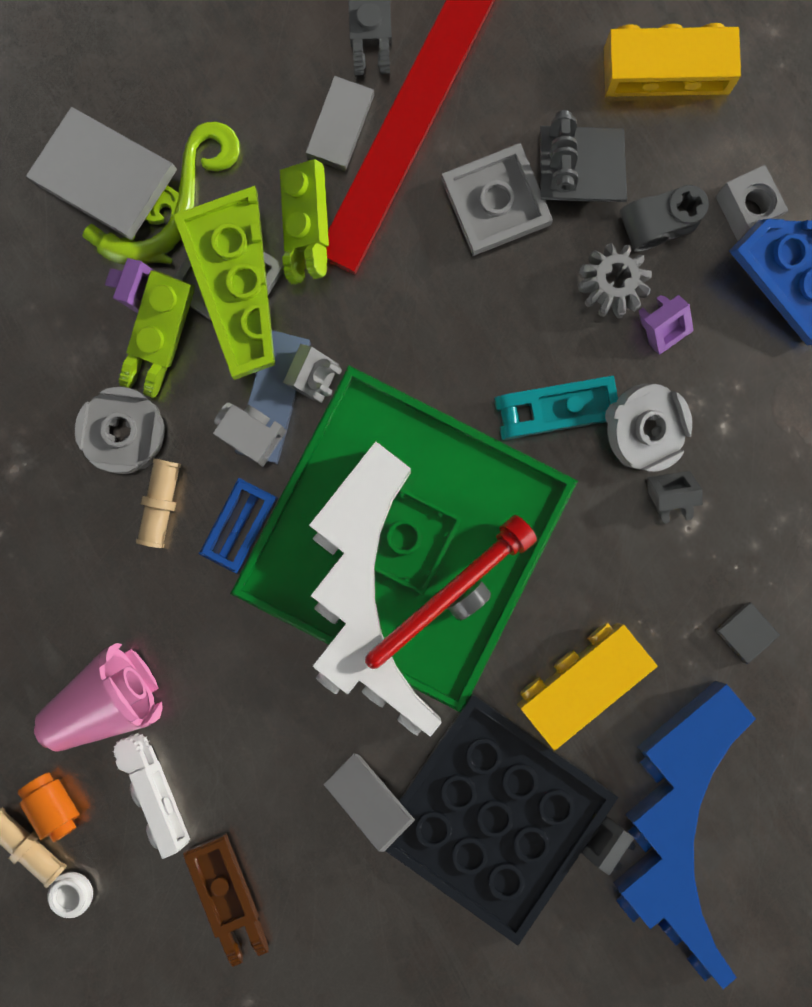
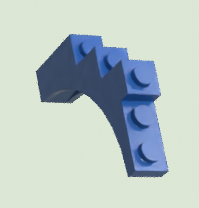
M714 681L637 746L645 757L639 762L656 783L662 779L664 782L625 815L634 825L628 830L635 837L634 840L645 853L650 848L653 849L613 883L622 894L616 899L617 903L633 922L641 917L650 929L658 923L676 946L684 941L693 952L687 960L702 979L706 981L712 976L721 988L724 989L737 977L717 949L702 914L694 873V839L700 806L714 771L732 743L756 718L727 684Z

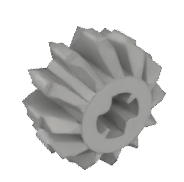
M612 243L606 245L603 254L594 250L588 257L590 264H583L579 270V274L585 280L579 283L578 291L591 293L585 301L586 307H591L596 302L601 304L599 309L600 317H605L610 307H612L615 316L622 318L626 313V307L634 312L637 311L641 306L639 298H646L650 294L651 289L644 282L652 277V271L639 269L645 260L644 255H638L634 259L628 257L631 252L630 245H625L620 254H617ZM610 274L616 275L615 281L619 278L622 280L623 283L619 288L613 287L614 281L611 284L607 282Z

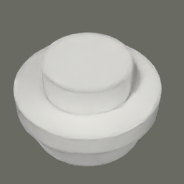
M66 872L59 875L48 889L47 899L49 906L55 914L63 918L80 916L88 909L93 899V888L90 881L78 872Z

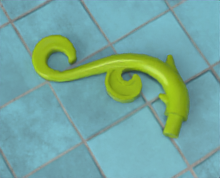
M217 121L200 124L191 132L183 153L179 192L166 186L145 219L149 224H163L165 219L160 214V210L163 207L172 209L169 222L155 236L144 241L134 242L135 236L132 240L126 237L119 238L112 232L106 234L91 223L85 228L82 235L83 238L97 247L98 254L118 264L125 265L127 258L142 261L144 264H171L173 259L167 253L181 240L173 215L194 207L196 149L207 139L217 141L221 146L220 153L211 159L202 158V167L209 171L228 169L237 161L240 154V142L235 132L228 125Z

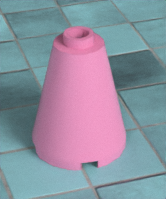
M119 643L101 651L36 715L34 734L37 741L43 747L59 752L145 728L160 719L163 709L162 701L155 704L152 692L159 688L150 669L140 656L132 649L125 653L119 650L122 644Z

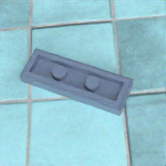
M272 330L275 365L256 373L248 404L270 418L266 424L267 427L270 428L273 422L276 421L287 431L297 391L284 384L283 381L300 344L310 346L311 342L309 339ZM286 433L267 462L278 465ZM235 450V453H236V454L245 456L244 454H242V453L239 452L238 450Z

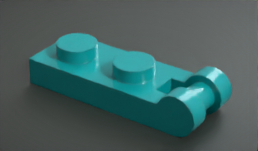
M613 375L497 396L494 398L496 411H501L503 426L499 427L501 439L512 440L535 434L607 422L606 411L609 405L617 402L618 394ZM530 405L532 420L520 422L518 408Z

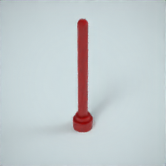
M517 515L509 518L500 526V533L496 536L497 541L375 646L365 657L366 665L371 669H377L508 554L524 553L537 541L532 528Z

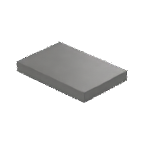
M71 107L26 177L40 188L132 240L177 169L170 161Z

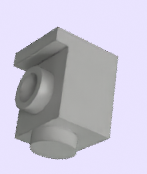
M227 402L214 420L217 428L213 434L263 467L287 431L276 421L273 422L270 428L267 427L266 424L270 418L249 404L243 411L234 404Z

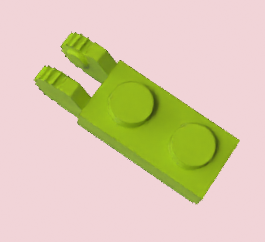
M312 159L280 170L285 251L282 256L286 279L291 284H298L304 281L305 264L310 277H313V279L326 276L328 268L326 266V247L329 246L324 166L323 163Z
M150 271L126 351L129 355L123 362L118 379L119 386L132 388L138 378V373L144 359L153 363L147 373L143 393L151 398L157 396L164 381L167 368L172 366L196 285L158 271Z

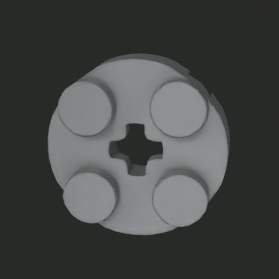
M640 384L631 387L619 397L617 402L609 405L605 416L608 423L607 431L610 446L621 464L626 467L651 472L667 469L675 464L683 455L685 450L680 449L684 444L685 437H691L692 416L687 402L679 393L670 391L662 385ZM647 419L655 420L657 425L652 429L651 438L644 434L643 431L644 423Z
M111 387L99 392L100 395L94 397L90 402L87 401L81 407L75 422V439L80 450L83 451L85 457L95 467L109 473L129 474L139 469H145L153 463V458L159 453L164 441V422L158 407L143 394L131 388ZM124 419L126 420V426L131 428L130 435L125 436L122 442H116V436L109 433L110 427L118 426L119 420Z

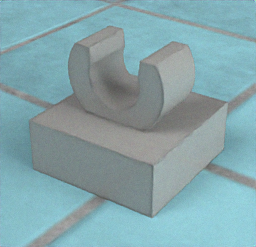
M300 344L283 383L309 399L322 403L325 396L332 394L333 390L329 386L334 375H340L342 369L337 362L315 348Z

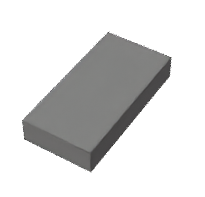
M334 76L306 150V157L308 159H316L325 165L346 172L373 101L374 89Z
M353 754L324 784L380 852H384L415 821L358 754Z

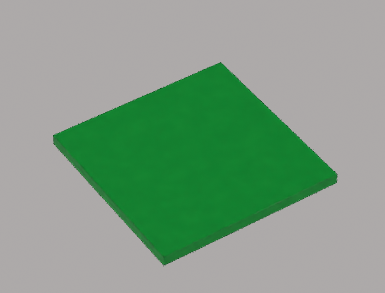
M348 365L230 594L330 645L346 623L339 618L336 624H333L314 609L318 601L311 595L344 552L338 549L332 555L313 540L317 531L309 525L376 441L411 468L409 477L391 504L380 532L374 565L375 603L384 639L497 541L496 536L500 533V526L513 515L521 517L532 528L537 538V541L524 553L508 554L480 579L491 592L490 599L480 609L461 621L456 620L451 612L445 609L392 656L396 666L412 688L460 712L469 700L578 480Z

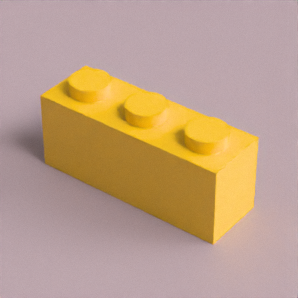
M709 23L702 27L683 28L679 24H666L659 28H640L634 24H627L617 29H610L603 48L605 97L729 95L741 77L739 27H725L721 23Z
M608 622L603 624L587 638L591 644L579 654L574 650L570 651L554 664V668L557 670L556 673L544 682L540 677L520 692L523 699L516 705L554 751L658 667L624 624L616 623L612 627Z

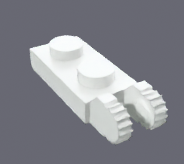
M139 733L131 734L129 737L122 738L116 742L117 744L113 746V757L117 759L115 762L118 769L129 774L132 799L138 807H142L148 822L146 826L148 839L151 845L159 850L161 858L164 859L176 854L189 843L190 837L160 762L156 758L152 745H149L147 736L144 737L143 734L140 735Z

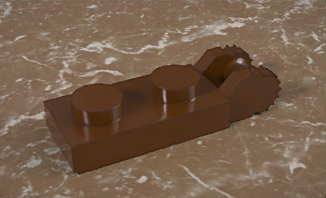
M227 833L187 849L183 853V857L215 938L219 937L231 966L234 967L243 963L242 948L233 932L245 926L251 946L256 954L260 956L269 952L267 939L258 920L259 914Z

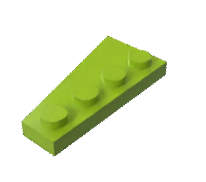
M254 185L173 215L234 380L275 365L258 193Z

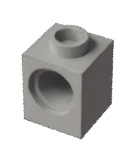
M766 165L727 182L716 195V199L737 241L758 220L780 219L788 211ZM745 201L755 202L759 206L761 214L750 212L746 207Z

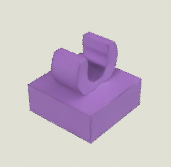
M127 258L123 271L110 269L104 285L116 288L113 299L138 313L150 271L153 269L142 261Z
M662 295L656 298L658 309L652 314H649L644 308L639 310L641 324L646 329L648 343L659 355L694 331L690 305L680 295H677L672 300Z

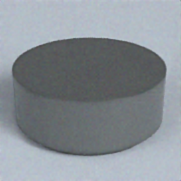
M481 580L477 581L447 609L456 620H464L490 599L491 592Z

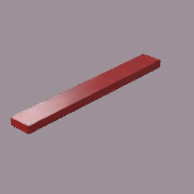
M495 0L445 1L328 229L329 246L326 247L327 262L356 275Z

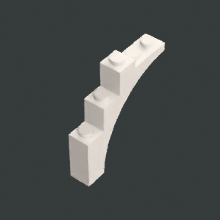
M375 441L309 525L317 531L313 540L332 555L338 549L344 552L311 596L318 601L314 609L333 624H336L339 618L346 623L312 667L320 672L316 679L334 694H337L340 689L349 694L357 682L361 681L366 685L362 690L366 697L381 708L386 703L390 704L401 713L397 720L416 736L421 731H424L431 737L442 723L441 718L414 692L396 666L393 657L377 669H371L365 663L366 655L384 640L375 603L374 565L380 532L394 498L411 473V468Z

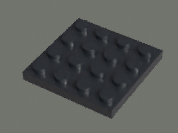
M472 693L463 709L458 713L400 797L399 802L415 821L385 851L518 946L619 797Z

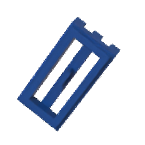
M238 478L199 555L239 574L278 498ZM245 490L250 493V496L220 553L217 554L213 552V549ZM260 498L264 500V503L232 562L228 560V557Z

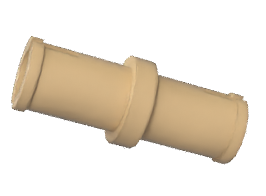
M153 458L147 496H142L140 503L145 506L138 539H136L137 544L164 548L170 511H175L177 502H173V496L181 464Z
M2 807L0 809V845L11 854L8 859L13 864L21 863L47 889L67 865L59 861L38 841L39 837L35 831L30 834Z

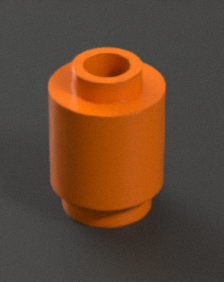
M50 772L37 777L18 790V794L22 799L19 805L40 840L49 836L54 843L77 828L74 820L80 816V813L60 780H54Z

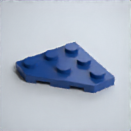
M758 220L729 252L806 345H812V220Z

